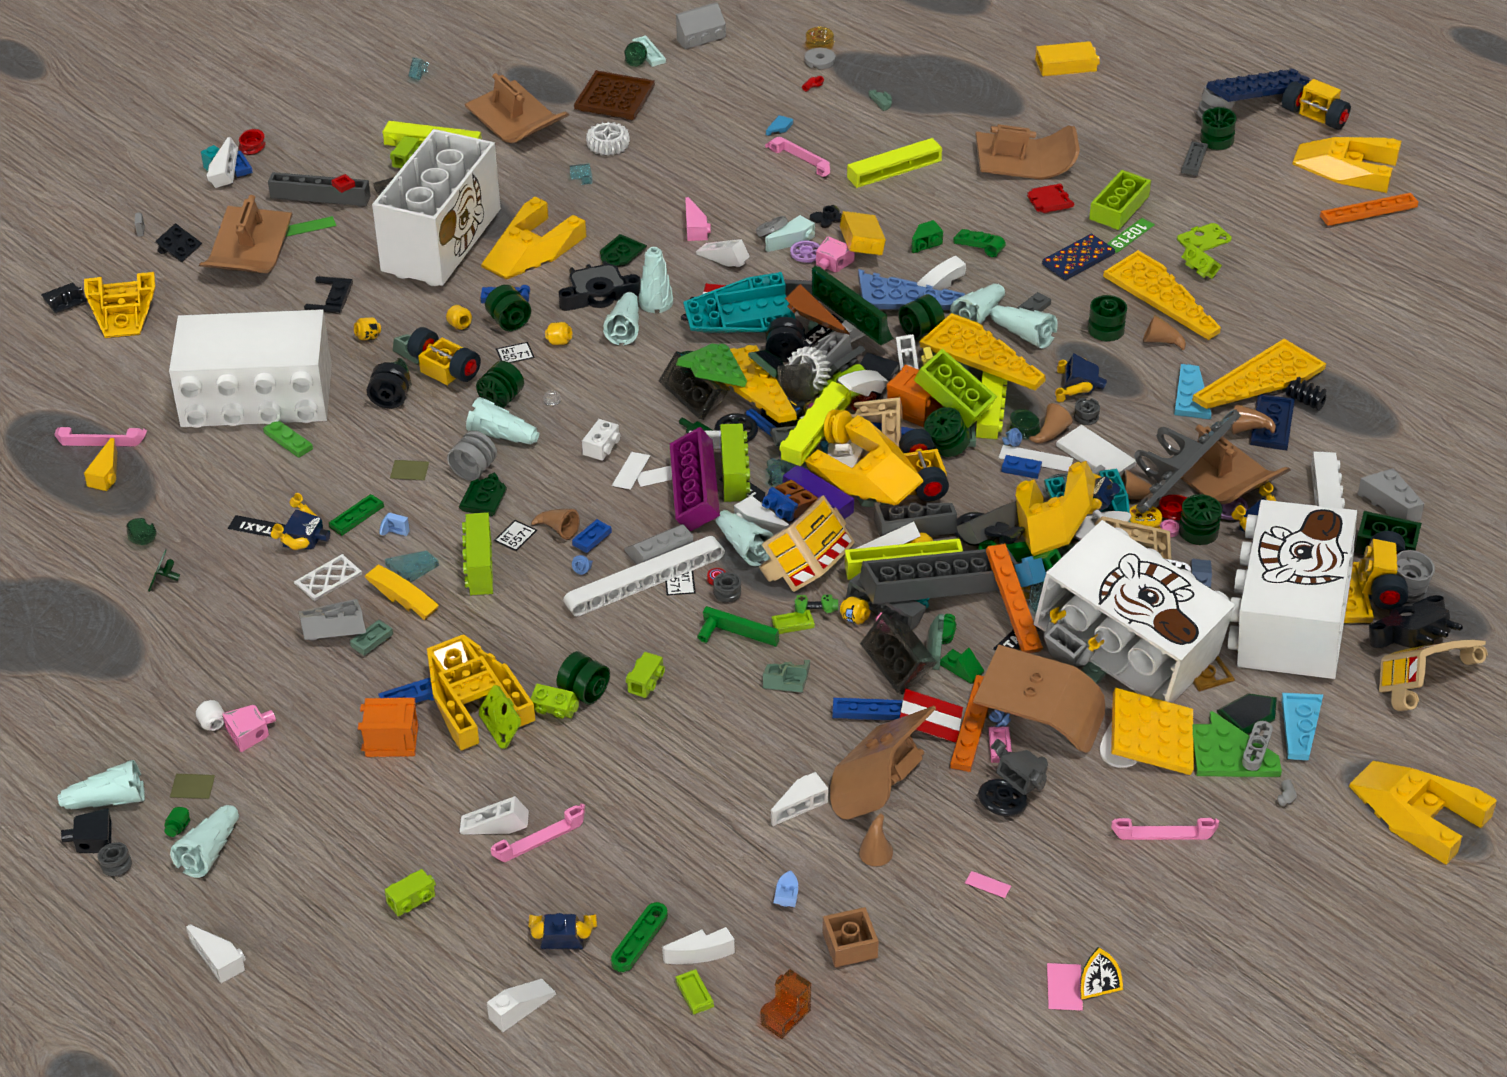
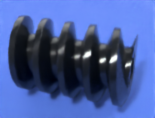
M1297 377L1296 380H1292L1286 389V396H1291L1292 399L1304 402L1305 405H1310L1311 408H1316L1318 411L1322 409L1326 401L1327 389L1324 388L1319 392V385L1313 389L1314 383L1311 382L1307 386L1308 381L1306 379L1300 383L1301 377Z

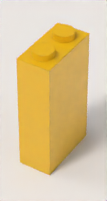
M1091 41L1036 46L1035 60L1042 76L1096 72L1097 65L1100 64V58L1096 55V49L1092 46Z
M843 211L839 227L849 251L882 255L886 239L876 216Z

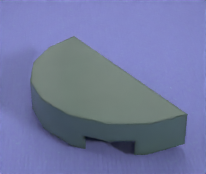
M877 90L869 91V97L883 111L891 107L892 97L885 91L884 93L877 92Z

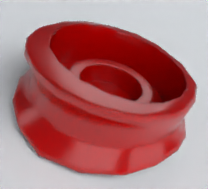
M249 129L243 132L239 137V150L246 155H253L261 151L266 145L264 133L259 129Z
M1176 494L1166 495L1159 500V505L1156 508L1161 512L1163 518L1180 520L1182 504L1187 497Z

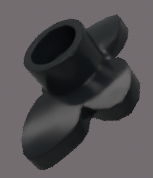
M828 205L823 208V212L810 214L809 219L815 223L821 222V227L827 228L834 221L840 222L842 214L835 205Z
M997 522L996 527L989 526L985 528L986 535L999 537V542L1002 544L1014 543L1025 532L1024 527H1010L1003 522Z

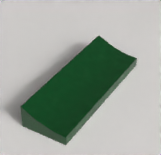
M818 265L812 268V296L880 346L894 339L888 327L887 315Z

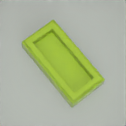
M806 610L804 614L793 612L771 616L773 627L778 629L779 634L815 628L810 610Z
M696 969L675 976V981L693 1015L714 1007V1002Z

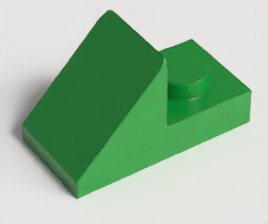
M967 648L962 654L952 649L940 659V666L971 684L974 683L976 675L981 676L984 674V669L970 648Z

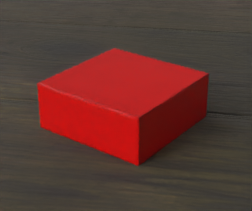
M346 174L331 180L332 186L341 193L355 187V181Z

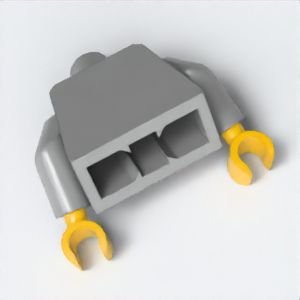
M1059 607L1050 611L1052 620H1049L1044 633L1049 653L1055 659L1065 664L1077 667L1086 665L1094 655V649H1098L1103 645L1105 640L1103 639L1098 643L1096 641L1098 634L1089 639V646H1087L1084 641L1058 623V620L1066 616V611L1058 612Z

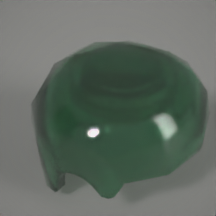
M637 41L629 43L624 50L625 61L630 66L637 67L642 65L647 59L648 54L645 45Z
M144 518L132 519L126 525L128 539L137 545H147L153 542L157 535L154 524L148 525Z

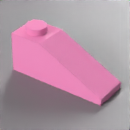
M685 197L687 241L708 240L707 233H711L710 223H707V216L689 197Z

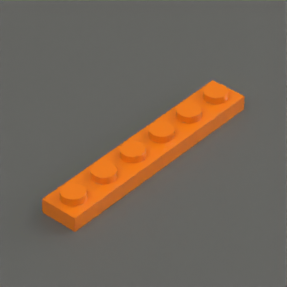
M1406 193L1323 210L1320 212V217L1327 226L1416 208L1419 202L1412 193Z
M1006 544L988 546L985 551L1020 649L1027 653L1040 652L1043 646Z
M976 675L950 765L952 769L971 772L989 707L973 703L984 676Z

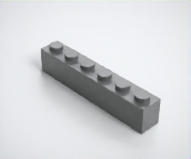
M272 172L268 180L270 198L367 206L371 195L369 180L352 179L355 181V187L343 193L332 186L331 180L337 177Z

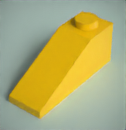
M114 438L109 439L84 472L87 487L108 491L115 483L117 448Z

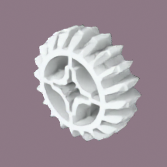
M602 122V124L591 126L586 136V142L590 151L601 156H614V154L624 152L628 148L630 141L629 133L625 126L615 124V122Z
M803 347L797 349V352H793L792 357L787 358L790 363L785 365L788 367V371L784 372L788 374L785 380L791 381L789 386L794 387L793 391L799 392L800 395L810 396L824 390L823 385L828 384L826 378H830L828 372L831 369L827 367L830 362L825 361L827 356L822 355L823 351L817 350L815 347Z

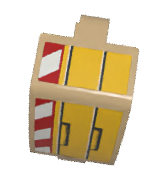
M823 495L791 525L763 542L762 546L771 559L761 564L759 568L768 582L776 581L783 577L792 591L795 592L822 576L845 554V550L850 549L855 542L845 528L846 521L836 507L832 508Z
M1450 641L1404 649L1385 655L1381 660L1379 692L1392 691L1391 703L1395 710H1413L1419 702V697L1415 692L1407 689L1422 687L1426 656L1437 652L1460 649V658L1464 664H1478L1484 662L1486 656H1488L1487 650L1483 646L1486 644V641Z

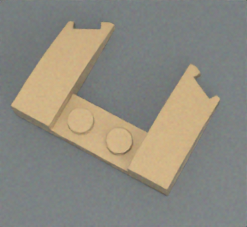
M900 397L855 402L854 407L857 408V411L854 415L851 414L852 418L859 415L870 422H882V433L899 447L901 421H903ZM864 449L859 461L863 459L869 453V451Z
M1104 516L1095 522V526L1103 520L1114 528H1121L1128 533L1131 539L1146 548L1156 550L1162 558L1171 560L1170 531Z

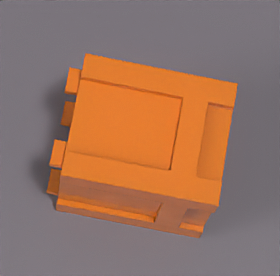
M905 364L892 381L890 380L887 383V399L900 397L903 419L924 427L927 417L933 411L943 408V406L914 381L919 370Z
M365 698V703L361 704L360 712H364L363 721L358 723V730H361L364 742L361 751H365V757L415 756L419 727L415 698Z

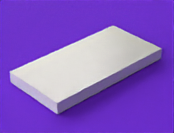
M1080 425L1056 442L1058 448L1078 461H1087L1092 470L1099 465L1104 466L1105 470L1117 468L1121 476L1125 469L1130 470L1136 466L1134 458L1083 425Z

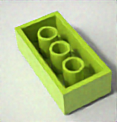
M1121 170L1091 202L1089 219L1120 230L1149 197L1151 180Z
M941 349L922 366L914 378V381L942 406L956 409L967 428L991 407L997 397L944 349Z
M743 423L720 424L724 502L742 501L747 498V493H750V482H747L750 479V468H748L749 456H747L748 443H744L747 442V431H743Z
M489 512L465 514L466 522H462L463 534H466L462 535L463 547L465 548L463 549V560L467 561L463 562V572L468 574V576H465V588H469L470 595L493 594L492 540Z

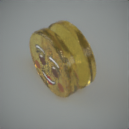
M813 27L806 32V47L809 50L819 47L831 50L834 46L833 31L826 27Z

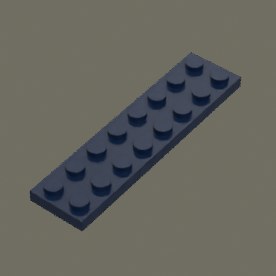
M1290 68L1289 70L1270 71L1269 73H1258L1243 77L1216 79L1215 81H1209L1206 88L1226 101L1232 102L1283 94L1291 82L1295 81L1307 85L1311 80H1309V77L1299 74L1298 70Z

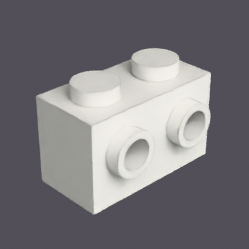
M598 419L582 440L583 455L603 461L607 454L611 453L613 446L620 440L619 425Z

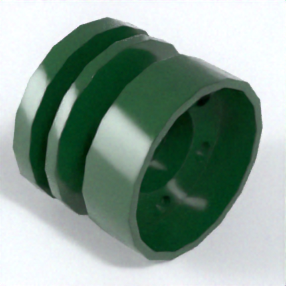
M497 361L477 381L476 390L479 397L504 408L523 389L524 378L521 372L511 363Z
M950 407L940 408L933 411L927 417L924 429L931 435L934 449H938L940 456H956L968 447L971 436L960 413L956 409Z
M1198 494L1187 497L1182 504L1179 524L1180 536L1185 541L1195 545H1208L1214 542L1219 534L1222 514L1221 503L1209 495Z

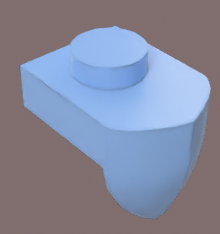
M387 513L380 525V535L393 532L407 536L410 532L408 517Z
M791 870L779 878L775 891L774 903L784 907H795L797 900L798 880Z

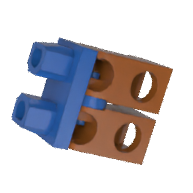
M789 480L776 487H771L763 499L762 506L766 509L771 508L775 511L777 517L780 519L785 518L790 522L794 518L801 516L818 497L804 490L795 481Z

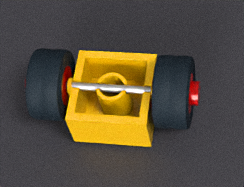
M1312 79L1307 85L1295 81L1291 82L1282 98V107L1292 112H1297L1300 109L1299 114L1336 130H1340L1345 125L1351 111L1350 103L1340 99L1341 89Z
M426 327L417 328L409 338L407 350L412 357L419 360L420 372L445 385H449L455 379L468 382L476 376L480 368L481 358L477 352L465 347L463 348L443 337L439 339L437 333Z
M913 429L906 432L900 438L899 448L924 481L909 495L917 494L924 501H935L942 498L948 492L949 482L938 449H934L931 435L923 429Z
M1382 531L1375 534L1370 539L1369 546H1366L1364 558L1360 559L1358 570L1361 571L1359 584L1361 585L1362 593L1371 595L1376 606L1387 610L1403 606L1408 599V585L1401 576L1396 575L1398 571L1397 554L1405 551V541L1400 534L1393 531Z

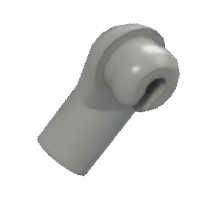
M1287 779L1281 783L1284 790L1282 795L1277 797L1281 806H1285L1287 803L1291 804L1297 797L1291 780Z

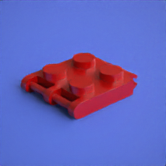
M1061 183L1033 188L1027 192V197L1033 203L1032 205L1037 212L1048 213L1074 206V202L1069 199V194L1063 190Z

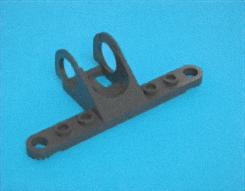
M1237 409L1229 412L1220 422H1215L1210 427L1211 431L1198 439L1199 442L1167 427H1160L1157 431V439L1170 456L1173 455L1171 458H1162L1150 451L1137 450L1134 457L1139 467L1148 477L1153 476L1157 483L1150 487V492L1136 506L1141 514L1154 506L1156 500L1160 499L1231 428L1234 421L1236 422L1241 417ZM1164 434L1172 437L1178 443L1180 450L1171 447L1165 440ZM1142 456L1149 458L1156 465L1158 472L1151 470L1144 463Z

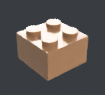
M866 907L823 916L822 933L835 967L878 958L879 941Z

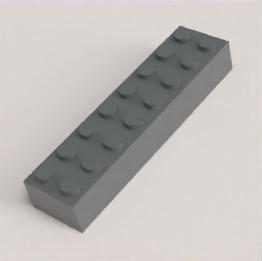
M986 549L863 561L859 579L873 604L1000 591L986 554ZM1008 550L1009 555H1010V558H1011V561H1012L1013 566H1014V569H1015V565L1018 564V563L1016 562V560L1014 559V557L1012 556V554H1011L1010 551Z

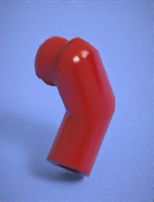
M822 76L811 77L802 85V89L808 91L812 87H820L823 85L824 78Z

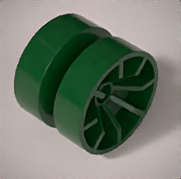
M1214 107L1206 110L1202 115L1201 143L1208 144L1207 148L1212 150H1224L1231 147L1235 140V113L1224 107Z
M505 284L496 287L489 293L485 301L486 311L505 331L520 329L528 322L531 316L530 304L511 285Z
M925 294L901 306L898 311V318L902 329L907 335L914 334L915 340L927 335L945 319L940 303L930 294Z
M1102 295L1094 298L1090 303L1089 334L1097 340L1106 342L1120 339L1125 332L1126 302L1112 295Z
M576 651L570 654L562 663L557 674L556 684L559 689L574 692L578 700L590 705L595 703L606 690L610 680V669L582 652Z

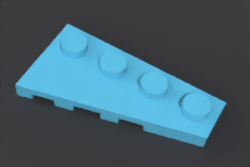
M1181 364L1174 415L1211 420L1210 408L1205 409L1192 401L1193 395L1205 388L1199 366Z
M1282 693L1281 701L1288 759L1309 760L1323 699L1322 694Z

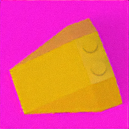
M154 272L137 273V281L104 284L102 277L84 279L85 296L105 338L141 334L155 291Z

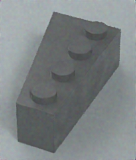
M874 502V522L880 537L912 522L915 523L919 533H926L929 536L947 535L957 532V512L953 503H927L926 506L917 503H910L909 506L892 504L890 506H881V502Z

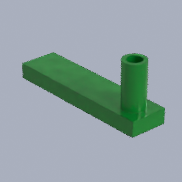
M708 606L703 610L704 625L697 635L700 641L706 643L715 627L775 647H777L780 641L779 631L776 628Z

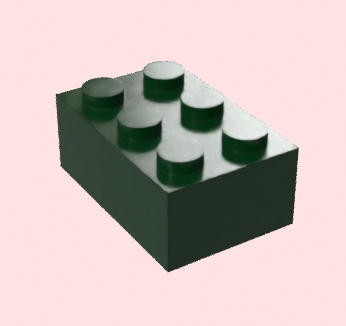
M1364 511L1354 553L1364 555L1366 546H1369L1370 539L1382 531H1393L1400 534L1405 541V551H1416L1422 523Z

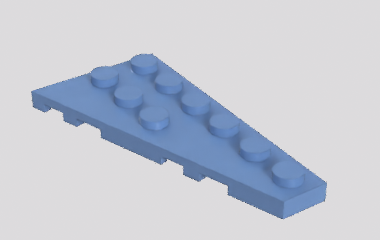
M858 269L861 297L878 309H899L901 306L925 294H930L937 299L943 310H950L953 301L965 295V293L948 289L936 290L930 285H926V287L918 286L917 282L895 277L883 278L878 273L870 275L864 273V270Z

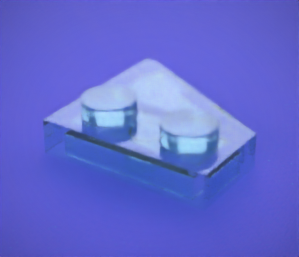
M428 551L385 559V564L389 569L410 583L439 566L438 560Z

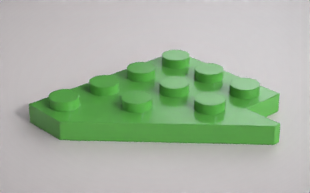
M712 343L679 357L676 363L677 366L691 368L695 377L742 387H745L747 379L731 350L722 343L719 345Z
M1210 711V724H1193V753L1197 776L1281 777L1282 770L1279 755L1268 748L1258 770L1251 771L1244 768L1242 760L1250 736L1215 712ZM1259 743L1252 744L1255 748L1263 747ZM1252 755L1250 761H1254L1256 756Z

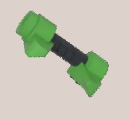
M830 594L823 595L821 601H808L806 595H797V599H795V612L804 614L806 609H824L826 613L838 611V599L832 598Z

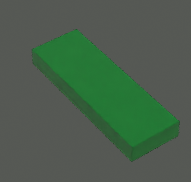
M370 494L331 520L329 528L343 536L384 507V502Z

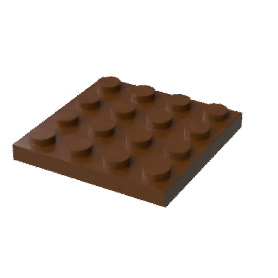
M596 70L574 103V109L634 120L653 90L655 80Z

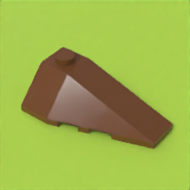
M801 284L785 298L789 303L787 307L793 313L797 312L802 317L831 330L850 335L847 329Z

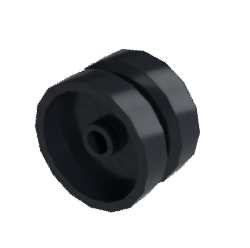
M780 317L770 322L766 330V351L779 357L782 362L789 363L787 358L792 357V353L797 352V349L804 347L805 329L802 323L791 317Z
M384 362L378 364L372 371L366 389L367 396L371 402L382 408L393 409L401 406L405 401L411 382L409 373L401 365Z

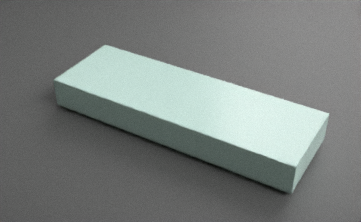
M647 36L632 39L634 47L652 67L666 63V58Z

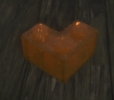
M791 969L784 975H780L775 982V998L770 1003L764 1004L760 1011L761 1025L783 1039L811 1011V982Z

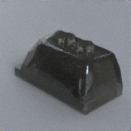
M676 351L661 375L659 382L697 418L704 420L707 414L711 413L722 402L730 388L722 382L695 377L691 368L677 366L678 358L686 354Z
M882 613L860 643L895 691L902 695L905 693V688L908 689L917 684L937 664V661L912 629L888 614Z

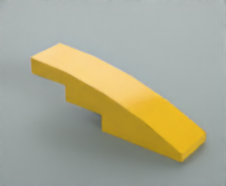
M379 564L365 575V578L392 602L398 601L408 611L412 609L423 620L438 609L439 605L423 591Z

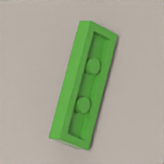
M281 421L272 422L263 428L264 434L298 458L313 450L312 443Z

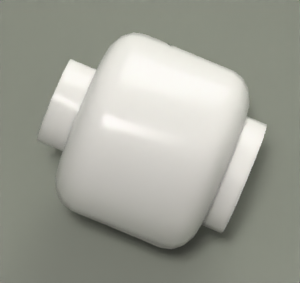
M208 700L198 706L196 717L203 729L215 731L223 726L222 714L225 712L219 702Z

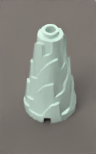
M650 247L645 252L640 294L638 297L641 309L650 313H655V310L658 309L659 313L665 312L673 305V294L669 275L667 274L666 262L663 258L662 250L658 247Z
M991 284L959 297L953 301L950 314L953 313L981 324L986 320L992 308L997 306L998 302L1005 296V289L1000 284Z
M632 292L625 293L618 300L610 315H607L603 325L605 337L616 345H619V343H624V345L630 344L638 335V297Z
M1000 305L993 307L990 312V316L995 323L1041 349L1051 344L1054 339L1051 334L1052 332H1057V318L1050 313Z
M479 397L474 401L472 407H475L474 411H469L466 421V430L468 432L478 431L486 436L496 439L502 438L516 443L533 444V442H537L539 432H537L536 427L510 414L509 411L494 405L495 403Z
M728 510L720 512V516L716 518V524L745 562L751 566H760L761 561L764 560L766 562L770 559L762 546L763 542L774 536L770 531L759 527L753 522H748Z
M130 760L111 767L105 772L88 777L87 780L61 790V794L58 795L59 805L61 807L64 806L65 809H80L144 801L143 781H140L139 776H141L136 761Z
M224 805L178 840L170 850L171 859L176 867L179 868L182 865L185 868L183 873L191 877L199 878L205 876L218 858V853L228 841L226 839L239 819L238 810L232 805Z

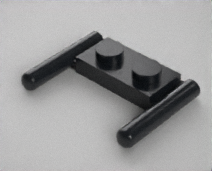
M317 276L315 278L316 283L333 284L325 302L326 305L305 304L304 309L342 313L353 285V279Z

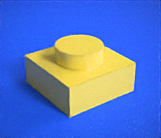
M930 347L923 348L924 355L921 356L922 366L933 357Z

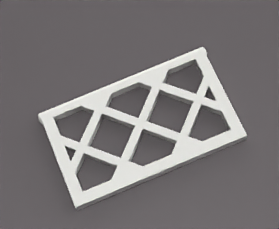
M341 554L294 581V584L315 602L362 575V571ZM340 560L344 562V565H333ZM324 569L328 570L327 575H316ZM332 570H342L341 575H331ZM346 570L354 571L351 575L345 576ZM311 579L310 584H302L303 581ZM315 579L325 580L324 585H314ZM329 580H340L333 585H328ZM313 589L323 590L316 595L312 593Z

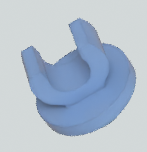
M1012 428L1006 432L1007 437H1002L1004 445L1011 444L1015 447L1019 446L1022 441V434L1017 428Z
M578 555L572 560V568L577 574L582 575L591 569L593 561L588 560L583 555Z
M999 710L992 711L988 716L991 721L996 722L995 727H1005L1011 721L1010 713L1005 714V712Z

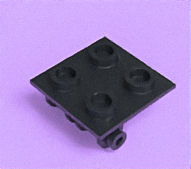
M176 223L155 241L158 244L157 251L160 254L169 252L181 262L202 245V242Z
M73 282L41 294L54 313L62 312L65 309L87 301L83 295L82 287L78 288Z

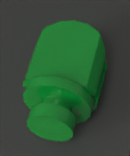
M952 614L944 615L942 644L951 643L957 624L955 622L956 618Z
M175 807L172 809L165 820L164 832L166 835L175 837L185 830L190 822L189 810L187 808Z

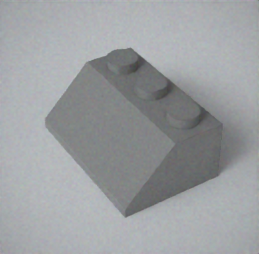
M717 2L676 14L677 41L684 49L726 37V23Z
M682 524L624 549L637 565L692 543L693 535Z

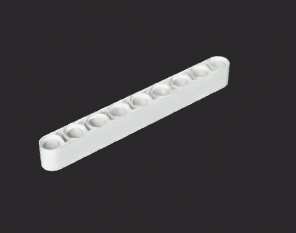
M707 536L572 590L564 596L563 601L574 616H581L715 562L723 557L725 550L715 537Z

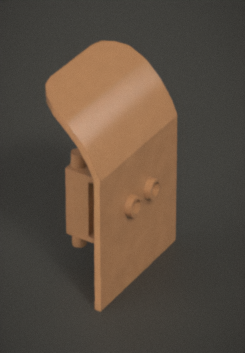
M497 73L492 75V78L495 80L493 91L465 104V107L501 140L509 143L518 142L570 115L568 112H562L558 115L551 113L516 80L510 82L505 76H499Z
M1000 124L991 126V133H975L980 172L1043 180L1060 175L1075 164L1080 152L1075 126H1066L1058 132L1040 139H1029L1036 138V132L1030 131V128Z
M249 195L248 199L244 200L242 207L227 206L211 255L205 262H201L199 266L269 273L276 265L292 218V212L258 209L254 201V195Z
M1200 424L1195 428L1199 432L1198 439L1211 431L1210 427L1204 428ZM1222 436L1181 479L1200 494L1209 495L1221 504H1227L1286 474L1291 469L1283 467L1277 471L1266 470Z
M998 645L973 700L975 704L1050 725L1062 733L1079 751L1088 753L1091 750L1105 714V698L1100 687L1083 671L1069 664Z
M935 706L877 726L835 767L830 786V800L832 809L837 816L842 819H851L879 810L887 803L890 797L891 786L903 780L923 759L924 751L921 748H917L911 734L936 710Z

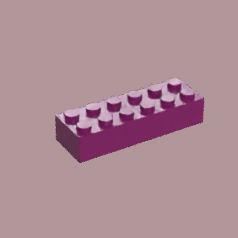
M699 427L670 443L675 518L689 531L697 529L720 516L713 440Z

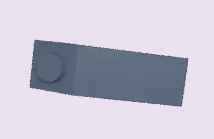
M1192 559L1191 573L1197 581L1211 589V561Z

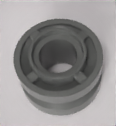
M724 572L714 578V596L716 599L722 602H733L741 596V579L737 574Z
M110 843L98 852L97 857L101 869L108 876L121 875L128 871L132 865L128 848L123 843Z

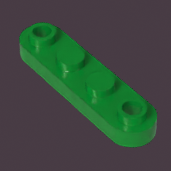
M654 902L646 907L612 953L611 965L614 970L626 972L634 966L668 918L667 907L664 904Z

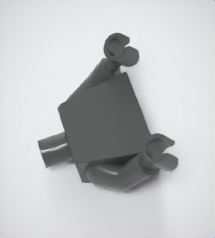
M996 739L991 745V748L996 751L1000 758L996 773L1023 795L1028 794L1034 788L1042 790L1047 780V759L1043 756L1037 758L1028 750L1008 752L1005 749L1007 746L1001 740Z

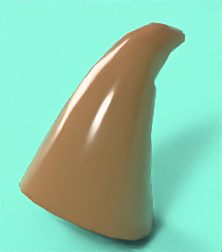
M1153 317L1145 332L1143 342L1176 344L1181 350H1184L1186 342L1183 336L1159 317Z
M1048 404L1040 433L1029 437V440L1034 443H1044L1052 440L1073 423L1071 415L1059 404Z
M1240 405L1234 407L1241 414V417L1232 424L1233 434L1266 428L1271 433L1275 432L1276 425L1274 421L1264 413Z
M1127 469L1124 470L1121 479L1130 500H1143L1150 492L1149 489L1152 485Z
M554 509L538 514L532 520L531 525L546 524L553 528L563 539L567 540L573 538L578 532L580 518L578 512L574 509Z
M879 814L872 822L859 849V857L862 862L874 867L887 864L893 856V847L886 839L882 830L883 814Z

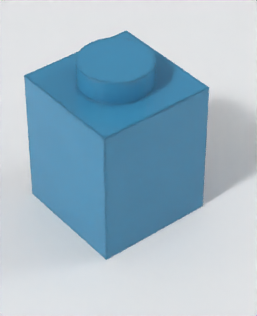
M1033 556L1021 559L1022 563L1015 565L1021 587L1044 582L1046 572L1042 558L1033 559Z

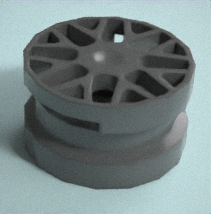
M1086 398L1077 400L1075 403L1074 419L1083 425L1095 424L1099 420V402L1092 398L1090 400H1086Z

